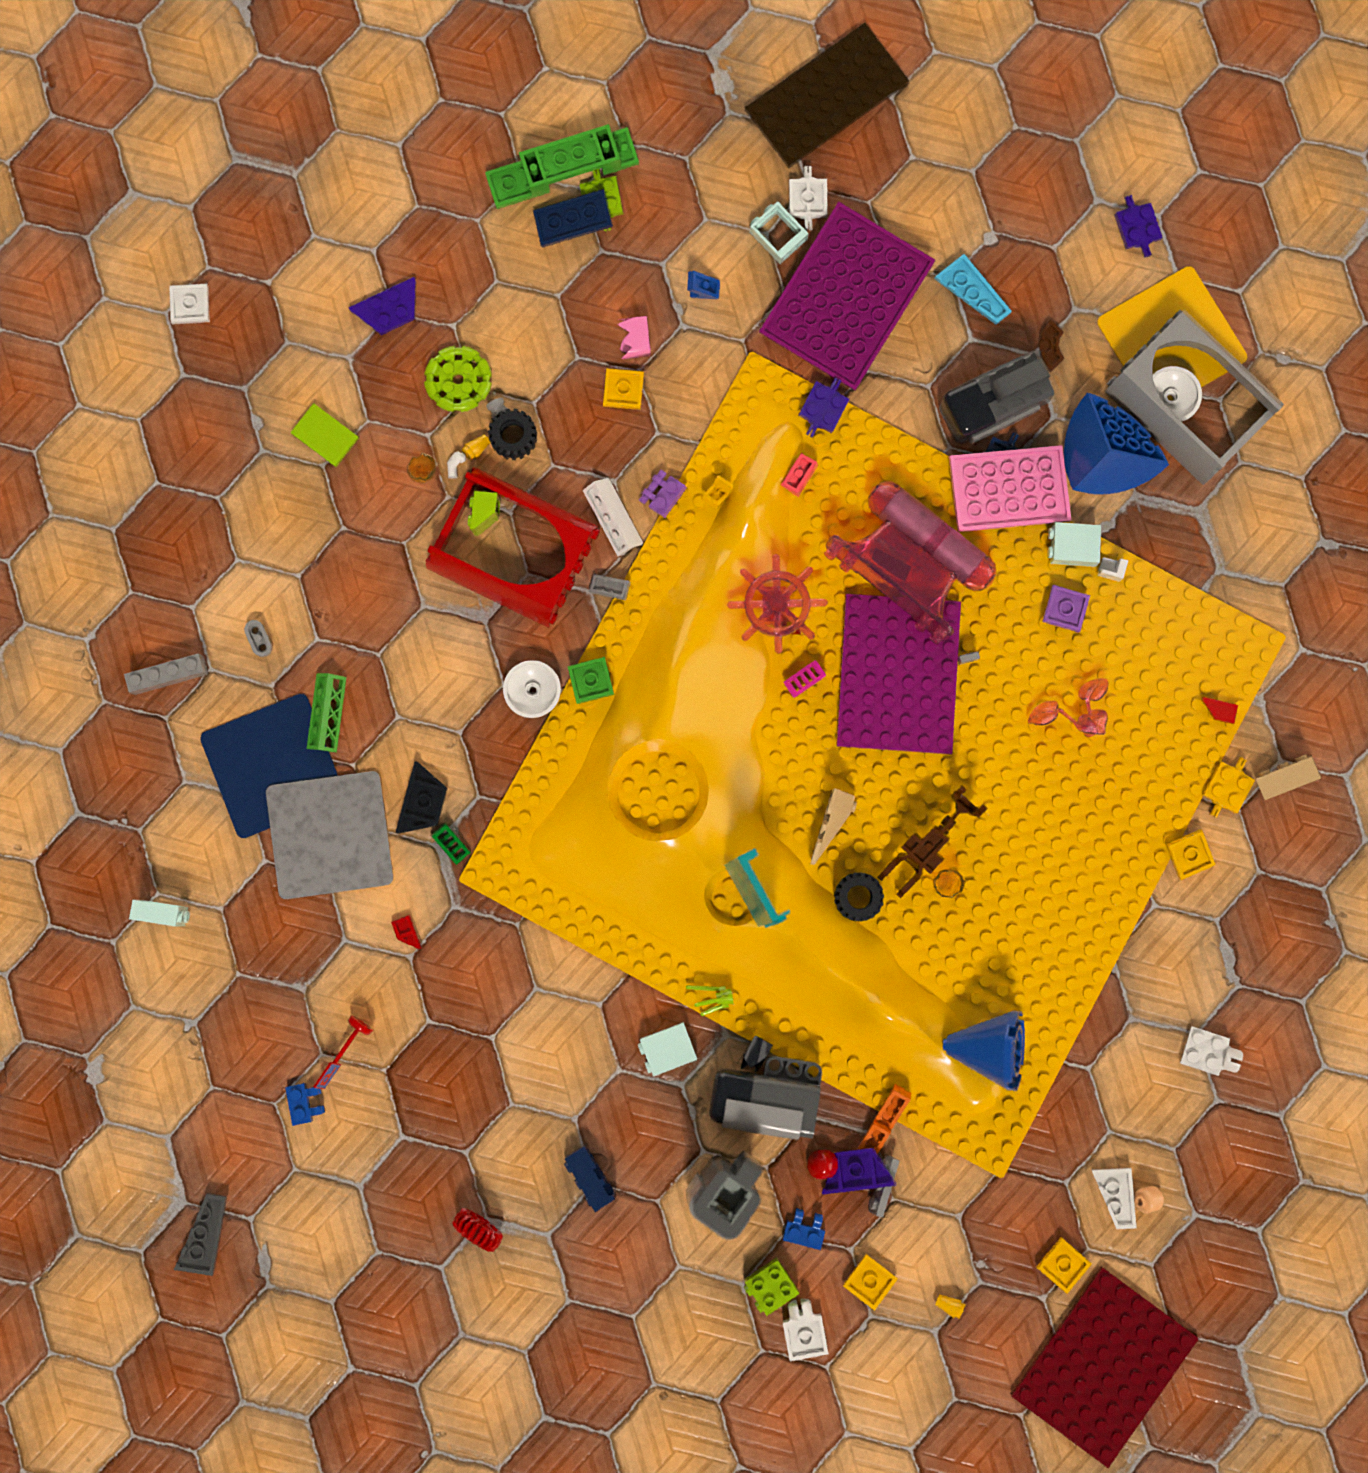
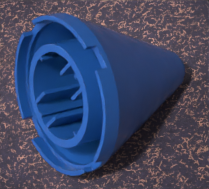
M1010 1011L947 1036V1039L943 1040V1050L950 1057L1004 1089L1017 1091L1022 1076L1019 1072L1024 1062L1025 1024L1024 1020H1019L1018 1016H1023V1013L1021 1011Z

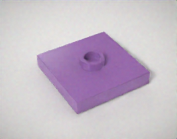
M1052 585L1042 622L1079 633L1090 595Z

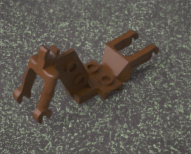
M963 785L952 794L956 811L951 816L947 815L938 827L935 825L923 839L915 832L901 847L906 853L900 852L878 875L877 878L883 881L903 860L915 869V874L897 892L896 895L902 898L921 879L924 869L931 874L943 862L944 858L938 851L949 841L950 838L947 834L956 824L955 819L959 814H969L972 817L977 816L980 818L988 809L984 804L976 807L963 795L967 790Z

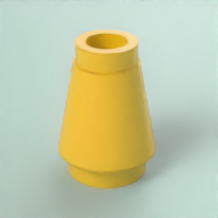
M483 434L464 444L465 447L462 448V451L472 461L477 459L491 442Z
M940 1294L935 1303L936 1306L952 1318L956 1317L960 1319L966 1305L962 1303V1300Z

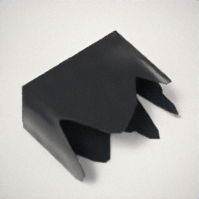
M754 1036L742 1055L741 1069H744L747 1065L750 1067L755 1066V1073H758L773 1045L758 1036Z

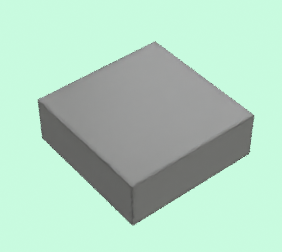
M976 651L960 655L958 657V665L979 660V653Z

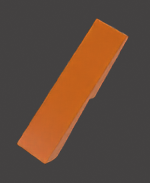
M894 1084L856 1150L874 1148L877 1154L879 1153L891 1134L892 1128L911 1100V1092Z

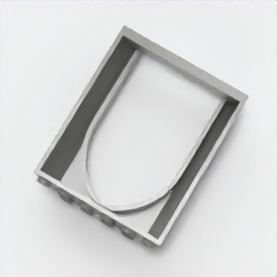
M1179 310L1140 348L1133 358L1120 370L1122 373L1118 377L1114 376L1107 383L1109 387L1105 390L1113 400L1135 418L1202 485L1207 483L1221 470L1240 448L1284 405L1186 310ZM1170 346H1187L1207 353L1236 378L1267 410L1219 458L1160 399L1152 375L1153 359L1157 350Z

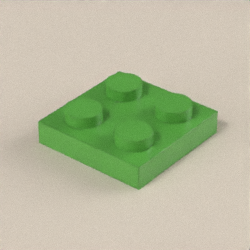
M605 657L568 666L577 704L614 695Z

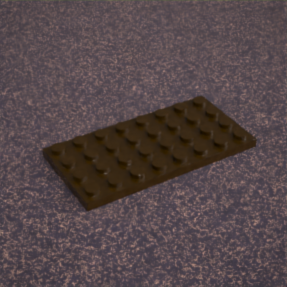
M863 23L747 105L745 111L789 169L909 84V80L867 24Z

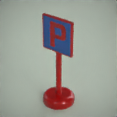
M353 1015L349 1017L348 1023L355 1030L333 1062L328 1064L313 1087L319 1089L327 1087L341 1066L338 1063L358 1032L365 1035H370L373 1032L369 1025Z

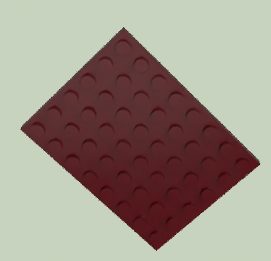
M1101 1266L1016 1386L1011 1396L1094 1459L1109 1468L1199 1338Z

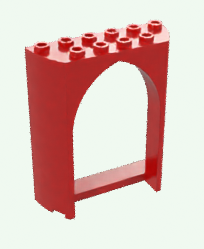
M473 467L471 473L467 472L465 475L466 483L434 547L430 545L428 548L430 555L426 559V569L549 628L550 624L554 625L557 620L558 614L556 612L558 608H562L566 602L565 594L567 590L571 591L574 586L575 574H579L582 570V560L584 556L588 557L592 549L591 542L593 539L596 540L600 533L599 526L477 467ZM476 486L489 492L498 493L499 497L546 520L556 530L563 542L566 562L565 568L549 580L528 585L514 584L501 580L445 553L444 550Z

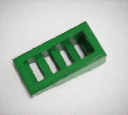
M443 823L431 834V837L456 865L471 853L446 823ZM447 830L448 833L439 840L438 836ZM450 836H452L453 839L446 845H444L443 842H445ZM457 842L458 845L449 851L448 849ZM460 848H462L463 851L458 856L454 857L453 854H455Z

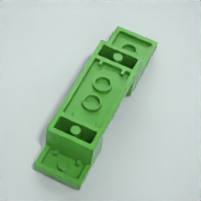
M608 124L519 152V162L487 171L485 175L496 208L500 209L550 193L549 184L600 168L603 175L611 174L639 165V160L628 127L611 132Z

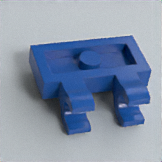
M306 1083L285 1087L292 1126L312 1122V1116L325 1113L324 1105L310 1108L309 1097L322 1094L321 1089L315 1087L307 1088Z
M796 1208L793 1221L787 1220L783 1241L821 1250L825 1235V1229L820 1228L823 1215L815 1213L812 1226L801 1224L804 1210Z

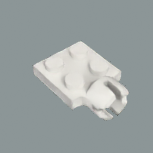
M1191 1026L1180 1063L1219 1076L1221 1070L1233 1073L1238 1072L1241 1065L1231 1062V1058L1242 1061L1243 1052L1229 1046L1230 1038Z
M800 1299L802 1309H798L796 1300L789 1302V1318L782 1320L790 1361L828 1354L821 1313L814 1314L812 1312L809 1299Z

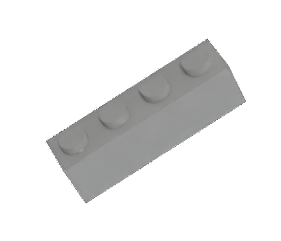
M198 653L126 673L124 676L128 692L137 695L208 675L204 656Z

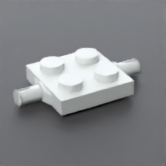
M812 166L804 167L803 178L789 179V214L793 218L805 219V230L807 231L808 223L809 231L813 230L812 219L827 218V179L812 177Z

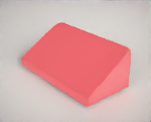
M801 453L781 486L799 497L818 467V463Z

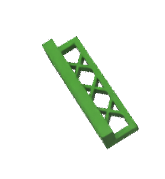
M329 673L316 674L307 749L337 753L346 677ZM334 679L339 680V688L336 691L333 688ZM333 698L337 702L336 707L334 709H332L330 706L331 700ZM332 717L334 726L330 729L328 719ZM328 736L332 740L331 748L325 747V741Z

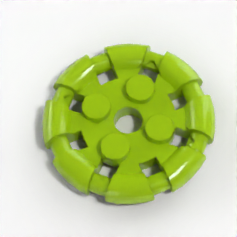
M449 346L437 352L438 355L434 359L431 358L428 362L424 374L426 376L424 385L430 399H433L438 407L449 412H466L479 406L478 403L486 399L492 385L490 382L492 372L487 360L482 358L478 351L467 346ZM456 355H462V360H455ZM444 360L446 363L442 368L439 364ZM473 361L477 363V366L475 368H473L471 365ZM456 375H461L464 379L462 383L455 384L453 378ZM434 376L439 377V382H434ZM477 377H483V382H477ZM473 390L477 393L474 398L469 396ZM442 391L446 393L444 397L439 395ZM461 399V403H454V400Z

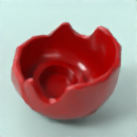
M816 1150L807 1159V1169L813 1178L818 1180L827 1179L835 1175L838 1169V1160L830 1150Z

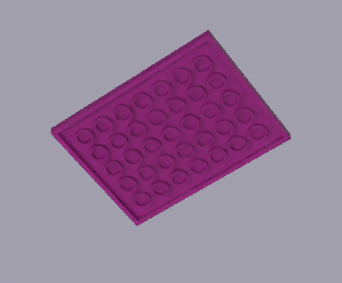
M838 201L759 330V333L829 376L840 379L842 384L856 391L936 260Z
M846 594L836 747L952 754L961 602Z

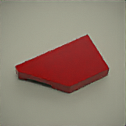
M1202 697L1201 701L1205 704L1214 720L1229 724L1235 723L1238 705Z
M410 915L391 922L397 940L417 949H422Z

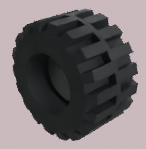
M505 409V413L500 411L498 413L499 416H494L492 418L493 423L489 424L490 430H488L491 445L494 451L499 456L502 455L504 459L508 460V458L516 460L518 457L523 459L525 454L528 456L531 453V449L534 450L535 443H537L535 424L524 411L519 412L518 409L513 411ZM509 426H519L523 429L524 435L519 442L510 444L502 439L504 430Z
M849 874L842 878L836 886L834 902L837 910L842 916L852 921L872 919L880 912V908L883 906V888L880 886L879 881L869 874ZM857 885L864 886L870 893L869 904L861 909L852 907L847 898L849 890Z

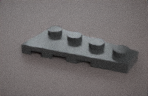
M206 1194L174 1270L209 1276L214 1275L227 1196Z

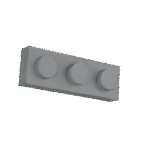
M885 1155L882 1162L894 1179L900 1160ZM892 1186L875 1188L873 1197L869 1200V1212L883 1217Z

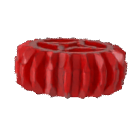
M462 1208L452 1222L457 1232L472 1242V1244L488 1252H494L503 1239L501 1231L494 1224L472 1210Z

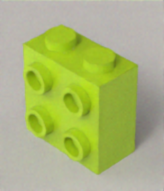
M777 1257L744 1279L746 1285L743 1287L749 1296H754L757 1301L754 1303L760 1313L764 1312L766 1316L799 1294V1290Z

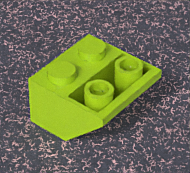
M474 491V496L470 497L472 515L468 516V526L474 536H479L499 520L501 500L498 493Z

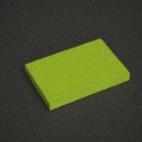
M314 403L290 432L335 467L339 465L359 439L356 434Z

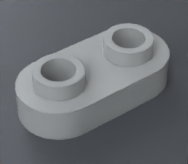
M257 620L249 621L245 625L244 632L253 652L260 657L270 655L273 646L264 625ZM257 627L258 633L253 634V629ZM265 644L266 649L264 651H261V645Z

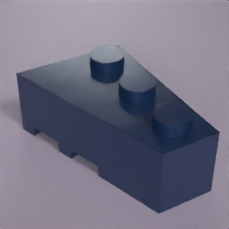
M586 1144L565 1157L566 1162L564 1165L569 1173H573L576 1178L574 1181L580 1190L582 1189L587 1203L593 1208L594 1212L615 1200L616 1193Z

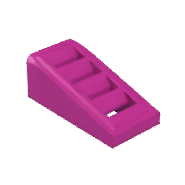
M814 660L783 683L793 698L825 678L826 674L818 662ZM812 667L814 668V670H815V671L817 672V674L819 675L817 678L814 676V674H813L812 671L810 670ZM807 672L812 681L809 682L803 673ZM799 676L802 678V680H803L804 683L806 684L804 687L801 685V683H800L799 680L797 679ZM793 680L799 688L798 691L791 684Z

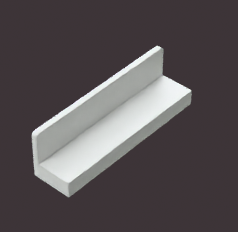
M609 478L594 481L582 490L617 556H621L630 549L643 544Z

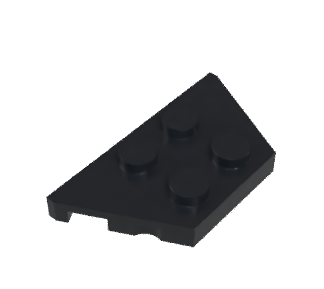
M416 761L414 762L395 832L398 834L438 826L448 791L444 784Z

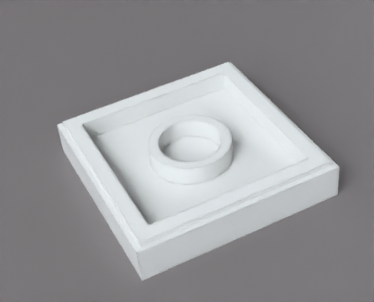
M208 284L169 286L172 324L210 322Z

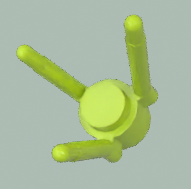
M686 986V989L719 991V993H716L715 999L694 1004L695 1007L718 1003V1006L701 1012V1016L734 1004L731 988L726 989L725 986Z

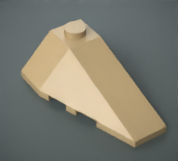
M835 788L831 791L810 865H815L850 813H854L857 801H854V795Z

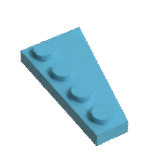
M965 254L934 278L995 325L1012 312Z

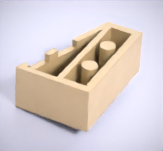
M1305 754L1295 758L1296 762L1288 764V762L1282 763L1277 766L1278 769L1272 772L1267 769L1258 773L1259 777L1256 778V781L1264 799H1270L1321 779L1312 755L1307 757Z

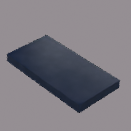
M604 189L533 210L542 248L613 227Z

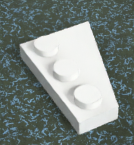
M1131 1168L1093 1169L1092 1173L1116 1229L1136 1228Z

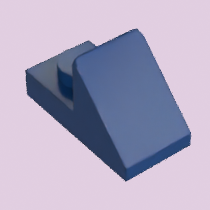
M696 271L688 272L687 291H690L691 298L719 299L720 280Z

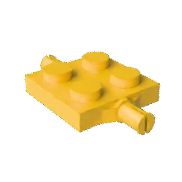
M1239 757L1235 767L1229 766L1222 761L1219 762L1202 794L1214 804L1209 814L1212 817L1217 818L1221 809H1227L1234 814H1238L1255 782L1253 778L1247 776L1242 771L1247 762L1246 759Z

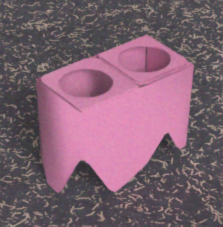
M647 316L617 319L624 320L618 325L630 332L622 341L620 350L626 354L621 359L650 357Z

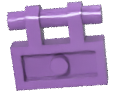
M660 470L657 475L652 477L653 481L648 488L642 491L643 495L639 501L645 505L648 499H650L652 502L648 507L666 518L687 487L672 476L667 481H664L663 478L667 473ZM658 485L661 486L662 488L658 492V494L654 495L653 492L656 490Z

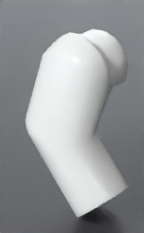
M455 452L448 460L447 470L449 479L458 477L457 466L459 463L465 462L466 455L464 453Z

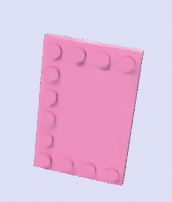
M1062 445L949 456L958 532L1071 521Z

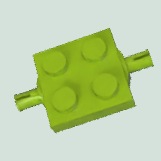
M600 169L592 171L594 180L579 184L581 196L598 190H605L611 218L624 214L616 176L601 178Z

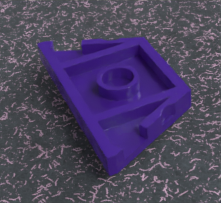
M414 277L348 308L351 313L358 316L377 333L383 335L415 320L416 280Z
M874 1148L834 1153L838 1160V1169L833 1177L827 1179L822 1195L896 1186V1182Z

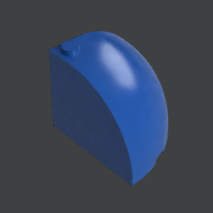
M1087 393L1076 407L1065 437L1064 463L1072 490L1098 495L1113 494L1142 485L1161 473L1169 464L1159 445L1155 446L1149 439L1151 437L1150 433L1119 406L1114 408L1107 404L1108 400L1091 393Z

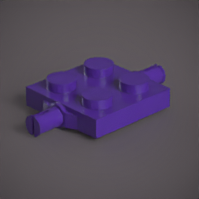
M1132 195L1126 196L1124 199L1128 208L1114 214L1125 249L1141 248L1144 258L1150 257L1152 254L1149 244L1160 241L1163 238L1152 204L1135 205Z
M834 378L830 387L817 381L815 382L798 415L811 424L806 432L807 436L813 437L817 428L824 429L830 433L834 431L849 401V398L837 391L842 382L840 379Z

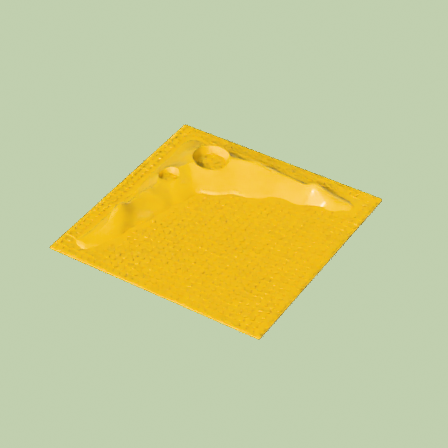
M750 352L679 479L687 487L666 518L659 515L624 579L631 582L626 601L613 599L578 662L579 664L605 657L614 695L577 704L571 679L569 678L557 705L548 716L463 870L459 881L698 1013L718 1006V1003L695 1007L694 1004L715 999L716 993H719V991L686 989L687 985L725 986L726 989L731 988L734 1004L704 1015L705 1017L749 1041L754 1036L760 1037L773 1045L770 1052L777 1056L817 1063L822 1069V1081L877 1111L880 1110L894 1084H897L912 1093L911 1100L897 1122L995 1176L1003 1178L1171 859L1165 844L1183 836L1203 797L1202 794L1219 762L1222 761L1286 636L1102 537L1100 563L1103 557L1116 561L1120 559L1128 560L1124 579L1120 582L1097 576L1100 563L1096 567L1050 564V558L1047 557L1048 547H1051L1048 531L1054 523L958 532L948 455L850 403H847L832 433L817 428L813 437L807 436L806 432L811 424L798 415L814 384L764 357ZM802 453L818 463V467L800 496L797 497L781 486V484ZM719 475L728 480L733 485L730 496L716 510L701 499ZM896 492H901L983 557V562L968 580H963L881 514V510ZM875 549L911 567L903 585L866 567ZM1052 585L1090 595L1079 633L1042 622ZM846 594L961 602L958 657L977 651L980 659L962 665L957 664L953 751L951 755L836 747ZM780 627H801V634H780ZM816 660L826 674V677L793 698L783 682ZM812 667L810 670L812 671V673L814 674V676L817 678L819 675L817 674V672H816V671L814 670V668ZM803 673L808 679V681L811 682L812 679L810 678L808 673ZM799 676L797 679L799 680V682L801 683V685L804 687L806 684L804 683V681L802 680V678ZM793 680L791 684L798 691L799 688ZM1202 697L1238 705L1235 723L1229 724L1214 720L1205 704L1201 701ZM963 785L967 789L963 795L976 807L984 804L988 809L980 818L977 816L972 817L969 814H959L955 819L956 824L947 834L950 838L949 841L938 851L944 858L943 862L931 874L924 869L921 879L902 898L896 895L897 892L915 874V869L903 860L883 881L877 878L878 875L900 852L906 853L901 847L915 832L923 839L935 825L938 827L947 815L951 816L956 811L952 794ZM835 788L854 795V801H857L854 813H850L815 865H810L831 791ZM754 848L758 856L748 862L776 913L787 910L791 912L786 915V920L767 928L764 925L757 926L724 866L726 863ZM849 874H869L877 879L880 886H882L884 903L880 908V912L872 919L852 921L842 916L837 910L834 902V892L840 880ZM860 885L852 887L848 892V902L857 909L866 907L870 902L868 889ZM1010 1011H1021L1023 1016H1018L1019 1020H1024L1025 1050L1024 1062L1019 1072L1022 1076L1018 1090H1006L950 1057L943 1050V1040L947 1039V1036ZM791 1063L799 1068L797 1063ZM811 1066L808 1068V1073L816 1076L818 1068Z

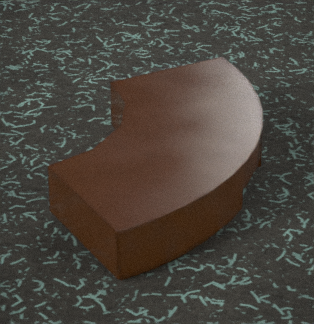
M1051 319L1044 327L1039 340L1040 357L1050 373L1065 359L1059 348L1060 338L1064 332Z

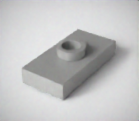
M593 574L589 592L626 601L631 582Z

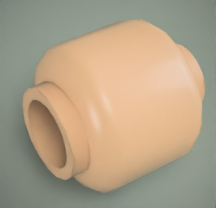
M1147 1186L1136 1191L1134 1202L1140 1212L1149 1214L1162 1208L1164 1196L1157 1187Z

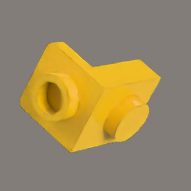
M718 475L714 484L705 492L701 500L717 510L730 496L733 485Z

